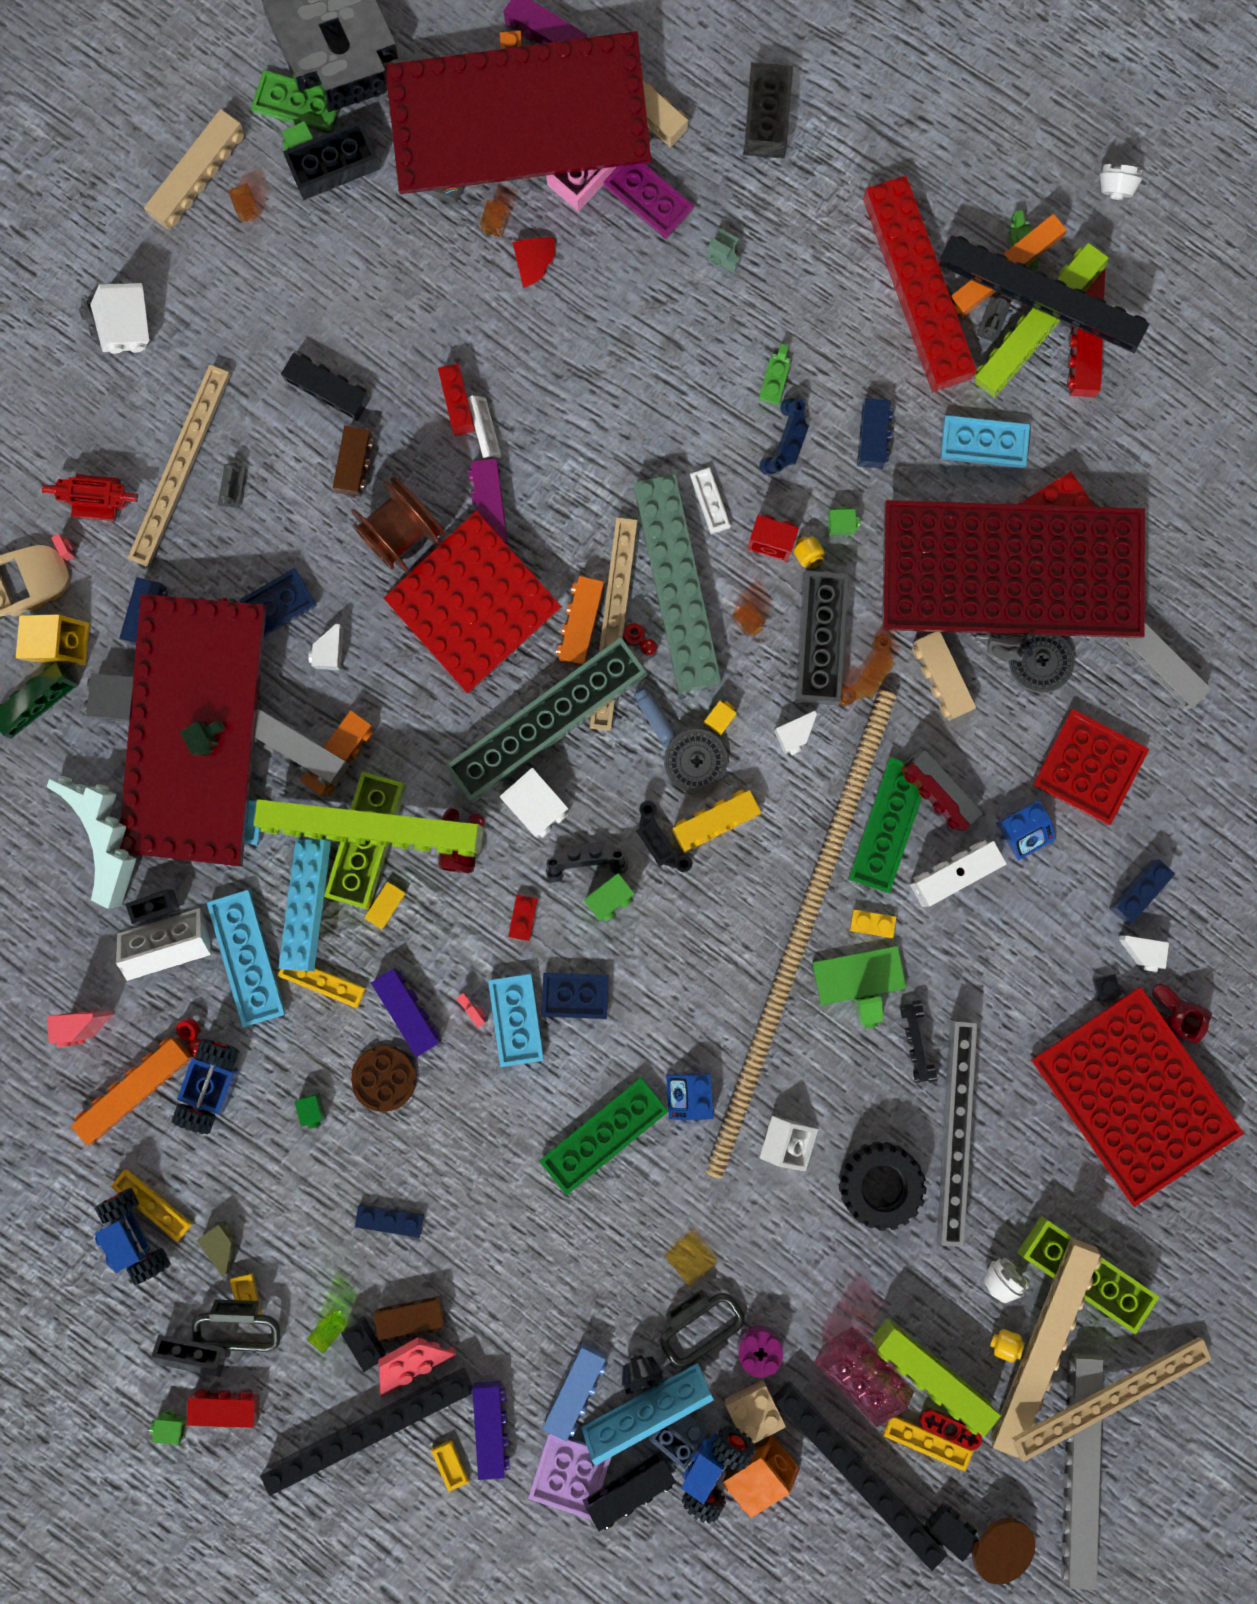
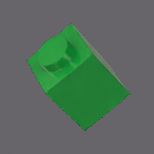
M320 1093L294 1101L301 1127L306 1125L308 1129L321 1125L320 1121L326 1119Z

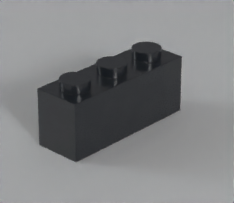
M158 1335L151 1358L157 1365L217 1377L221 1376L227 1357L223 1347Z

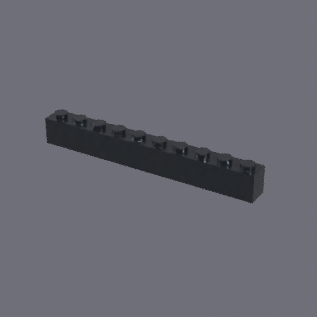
M951 235L940 257L939 266L1134 354L1150 325L1142 316H1132L1119 306L1112 307L1101 298L1087 296L1086 292L1076 288L1074 290L1067 287L1066 283L1061 280L1054 281L1049 279L1041 271H1031L1023 263H1013L1006 256L1000 253L993 254L982 245L975 246L962 236L955 237Z
M463 1367L265 1467L260 1478L268 1495L271 1496L471 1395L473 1384L465 1368Z
M789 1380L774 1395L776 1404L925 1565L933 1571L948 1556L944 1546Z

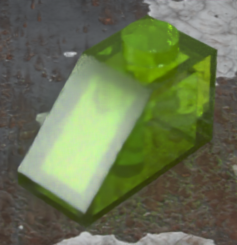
M331 1309L306 1340L324 1354L348 1324L346 1316L339 1310Z

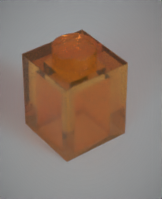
M248 183L228 190L241 222L252 221L261 215Z
M487 200L480 222L483 233L503 237L509 217L508 205L499 200Z
M750 601L733 613V621L747 638L750 635L755 637L764 630L762 626L765 624V620Z

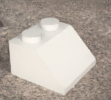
M772 1116L762 1146L760 1159L778 1167L806 1172L818 1129Z

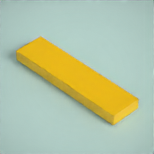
M315 967L314 972L280 969L277 975L355 1008H359L367 989L364 986Z
M127 1168L110 1186L117 1193L132 1188L140 1203L135 1208L176 1242H179L193 1225L192 1222Z
M890 1413L882 1433L883 1436L964 1472H966L974 1450H969L928 1432L922 1426Z

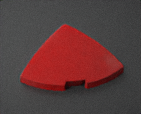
M554 237L531 238L512 242L523 288L529 287L545 276L544 271L549 263L550 265L553 263L555 256Z

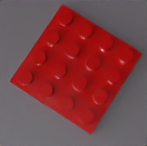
M1071 709L1032 786L1109 826L1112 824L1149 748Z

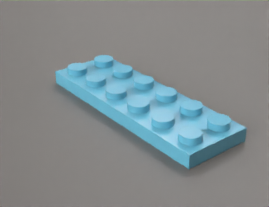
M295 840L279 969L314 972L331 841Z
M246 890L206 902L242 1028L286 1015L251 891Z
M697 1363L664 1381V1383L651 1388L582 1426V1432L594 1465L596 1466L712 1402L714 1398L699 1364Z

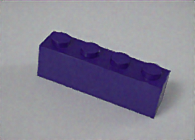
M394 968L372 981L371 984L415 1057H418L441 1042L439 1039L441 1034L436 1026L432 1027L428 1021L430 1016L426 1009L419 1007L416 1002L419 999L415 991L408 989L405 984L407 978L404 973Z
M501 1381L474 1383L472 1392L478 1480L505 1478L506 1471L510 1470V1457L505 1454V1447L509 1446L508 1433H504V1425H507V1411H503L502 1402L506 1401L505 1388H501Z

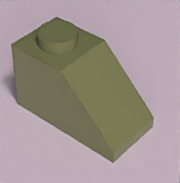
M225 1221L197 1240L222 1277L232 1268L236 1244L235 1231Z

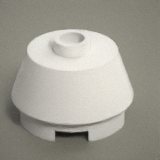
M1111 164L1103 165L1102 173L1099 174L1102 194L1109 195L1110 199L1123 200V197H1133L1142 181V170L1129 165L1115 166L1114 169L1111 168Z
M999 1258L997 1261H992L984 1276V1283L990 1294L1003 1303L1023 1297L1025 1295L1024 1292L1029 1288L1027 1279L1025 1277L1021 1279L1016 1271L1017 1267L1007 1258L1002 1260Z

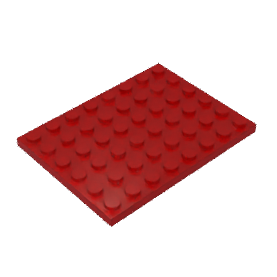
M1140 986L1031 1059L1035 1068L1133 1207H1136L1244 1134Z

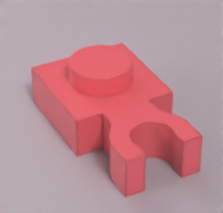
M465 992L456 998L478 1028L487 1022L485 1020L487 1015L480 1006L476 1008Z

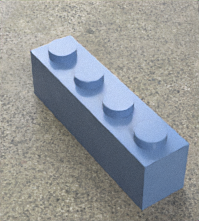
M582 1342L543 1423L542 1430L564 1441H567L569 1435L574 1436L578 1427V1423H576L579 1415H584L588 1406L586 1400L589 1394L593 1396L598 1385L595 1381L599 1374L603 1375L608 1365L605 1362V1353Z

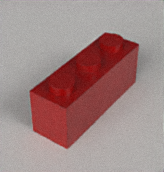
M459 364L439 367L438 372L454 436L475 432Z
M206 1389L196 1390L188 1398L186 1426L254 1428L259 1417L260 1394H253L252 1391H241L239 1394L231 1393L230 1390H220L217 1393H209V1390Z

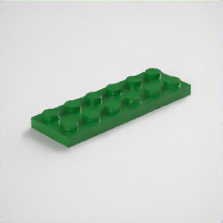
M891 757L888 758L848 877L850 881L887 894L891 892L922 799L917 792L918 788L914 784L907 782L903 777L904 773L900 768L906 762Z
M640 1077L542 1157L539 1162L567 1196L669 1111L643 1078Z

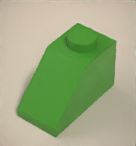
M872 995L854 999L859 1025H865V1029L877 1027L878 1022H883L881 996Z

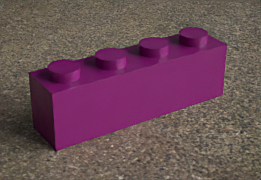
M510 0L503 11L505 23L510 29L521 31L528 40H534L539 44L587 38L586 33L533 0Z
M497 459L472 461V469H468L469 481L474 483V489L471 490L472 503L476 502L477 510H474L473 513L478 511L508 545Z

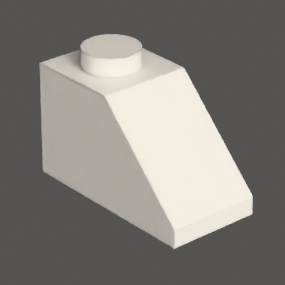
M335 624L313 644L312 650H309V663L315 669L341 670L344 628L340 624Z
M815 711L774 730L785 754L790 752L791 755H794L803 750L802 746L807 743L817 715Z
M1119 936V941L1137 965L1144 966V970L1158 972V968L1166 969L1168 942Z

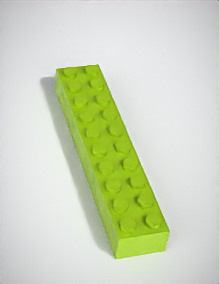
M258 799L254 818V826L259 827L260 832L279 835V832L282 831V834L287 836L301 837V833H304V837L322 840L323 836H326V839L337 842H344V838H348V842L366 845V841H370V844L387 847L388 843H392V847L399 849H409L410 845L414 846V849L425 852H431V848H436V852L443 854H453L454 850L458 851V854L469 857H474L475 853L481 854L484 827L478 824Z

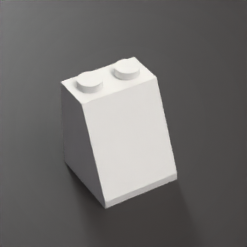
M142 283L99 284L92 299L91 308L102 351L116 354L122 351L136 353L145 350L149 342Z
M533 768L500 796L504 803L536 838L539 836L544 838L552 830L550 828L551 825L555 822L561 823L568 816L566 812L569 809Z

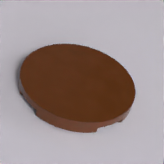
M377 1046L364 1052L353 1066L351 1076L353 1093L362 1105L373 1111L387 1112L396 1110L403 1106L415 1091L417 1084L415 1065L405 1052L396 1047Z
M1015 1518L999 1519L986 1527L987 1531L984 1532L978 1542H975L972 1551V1562L977 1573L988 1583L998 1585L1009 1583L1021 1576L1031 1564L1035 1553L1034 1535L1024 1523L1017 1521Z

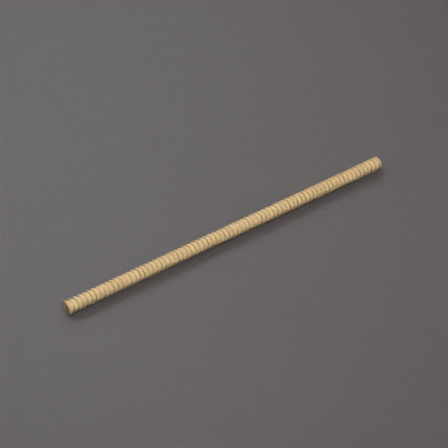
M880 690L878 692L879 697H876L875 709L871 711L873 715L869 717L870 722H867L868 728L864 730L866 734L862 736L864 740L860 741L859 753L855 755L857 759L853 761L854 766H851L852 772H849L850 778L846 780L848 784L844 786L845 791H842L843 797L839 799L841 803L837 805L839 809L835 811L836 816H833L834 822L830 824L832 828L828 830L829 835H826L827 842H824L825 847L821 849L823 853L819 855L818 867H815L814 870L816 872L812 874L814 878L810 880L809 892L805 893L807 896L806 899H803L805 903L801 905L802 911L798 913L800 915L799 918H796L798 922L794 924L795 930L791 932L793 936L789 938L791 940L790 943H787L788 950L785 949L784 951L786 953L782 957L784 961L783 963L780 962L781 969H778L779 974L775 976L777 980L773 982L772 994L768 996L770 999L766 1001V1004H768L767 1008L764 1007L765 1013L761 1015L763 1019L759 1020L760 1027L757 1026L758 1032L754 1034L756 1038L752 1040L751 1052H748L747 1055L749 1057L745 1059L747 1063L743 1065L744 1071L740 1073L742 1077L738 1078L739 1085L736 1084L737 1090L733 1092L735 1096L731 1098L730 1110H727L726 1113L728 1115L724 1117L725 1123L721 1125L723 1127L719 1131L721 1135L717 1136L718 1143H715L716 1148L712 1150L714 1154L710 1156L711 1162L707 1164L709 1168L705 1172L712 1177L724 1178L723 1172L727 1170L725 1166L729 1164L728 1159H731L730 1152L734 1151L732 1147L736 1145L734 1141L738 1139L737 1133L741 1131L739 1127L743 1126L744 1114L748 1112L746 1110L750 1106L748 1102L752 1100L751 1094L755 1092L753 1090L754 1087H757L755 1083L759 1081L758 1075L762 1073L760 1069L764 1067L763 1061L766 1062L765 1055L769 1054L767 1050L771 1048L769 1044L773 1042L772 1036L776 1034L774 1032L775 1029H778L776 1025L780 1023L779 1017L783 1015L781 1011L785 1009L783 1007L784 1003L787 1004L786 997H789L790 994L788 992L792 990L790 986L794 984L793 978L797 976L795 972L799 971L797 968L798 965H801L799 961L804 957L802 956V953L806 951L804 947L808 946L807 939L810 940L809 934L813 932L811 928L815 926L816 914H819L820 911L818 909L822 907L820 903L824 901L825 889H828L829 886L827 884L831 882L829 878L833 876L832 870L836 868L834 864L838 863L836 859L840 857L839 851L843 849L841 847L845 843L843 839L847 838L846 832H849L848 826L852 824L850 820L854 818L853 813H856L855 806H858L857 801L861 799L859 795L863 793L862 788L865 787L864 781H867L866 776L870 774L868 770L872 768L873 756L877 754L875 752L879 749L877 745L881 743L880 737H883L882 732L886 730L884 726L888 724L886 720L890 718L891 707L895 705L893 701L897 699V696L889 691Z

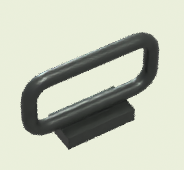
M701 1289L666 1314L668 1323L671 1326L662 1333L660 1346L675 1366L687 1367L738 1332L745 1322L744 1312L731 1295L718 1293L708 1299ZM718 1303H727L734 1312L736 1321L687 1357H678L671 1348L669 1339Z
M215 1299L210 1313L197 1315L192 1320L191 1326L194 1342L223 1347L224 1350L269 1352L279 1346L281 1335L279 1323L275 1318L268 1315H258L259 1301ZM201 1323L266 1324L271 1328L272 1341L262 1343L206 1340L201 1335Z

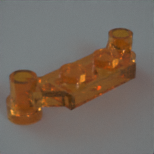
M881 635L873 640L872 648L876 652L854 687L841 690L840 705L846 707L850 706L854 701L863 698L872 699L895 664L891 660L889 637ZM879 641H884L885 646H882ZM848 693L850 695V699H846L844 697V694Z

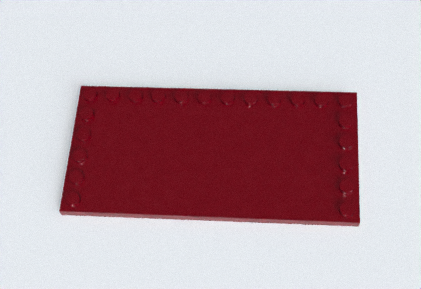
M638 31L385 64L398 190L400 194L652 162Z
M885 500L882 630L1145 637V508Z
M141 594L120 824L126 826L120 849L135 855L243 866L266 605Z

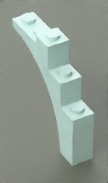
M65 776L49 779L47 787L59 794L72 806L88 833L95 864L91 901L107 909L122 906L136 858L128 855L127 851L120 849L126 826L118 823V819L110 817L117 794L109 791L107 786L96 784L95 787H88L82 784H75L71 778Z

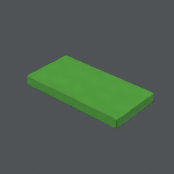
M263 70L251 106L253 112L294 124L305 121L308 128L325 133L333 131L339 110L328 113L319 85L299 92L293 78Z
M898 946L812 962L820 1005L906 989Z

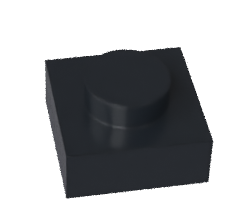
M1116 974L1092 979L1099 1001L1122 995Z

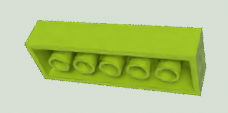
M362 771L350 810L398 815L407 785ZM344 838V842H340L324 897L360 908L370 909L390 843H388L387 847L370 844V841H366V845L348 842V838Z
M1041 1216L1017 1253L1052 1278H1055L1070 1238L1073 1237ZM1101 1257V1264L1098 1269L1094 1270L1092 1275V1286L1084 1294L1085 1300L1136 1335L1160 1297Z
M889 1318L886 1319L872 1337V1341L875 1344L874 1349L884 1361L888 1362L891 1360V1363L895 1366L894 1368L905 1377L908 1374V1377L921 1391L926 1389V1392L939 1406L943 1403V1406L948 1409L947 1412L956 1420L961 1418V1421L966 1424L965 1427L974 1435L979 1433L985 1437L1001 1417L991 1402Z

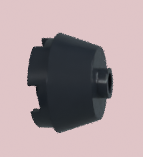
M643 1355L631 1358L630 1363L622 1366L621 1386H624L626 1395L633 1394L636 1390L644 1391L664 1383L662 1376L664 1372L653 1356L643 1358Z

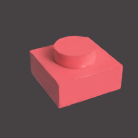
M60 534L51 537L62 558L69 561L75 557L72 552L74 546L69 538H64Z

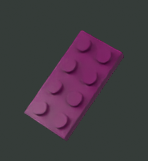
M645 163L618 166L603 182V186L664 239H667L694 210V205Z

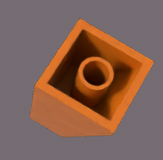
M773 1434L754 1447L756 1448L755 1454L746 1469L738 1471L736 1467L734 1470L729 1469L722 1482L726 1491L739 1503L740 1508L750 1518L789 1495L800 1470V1467Z

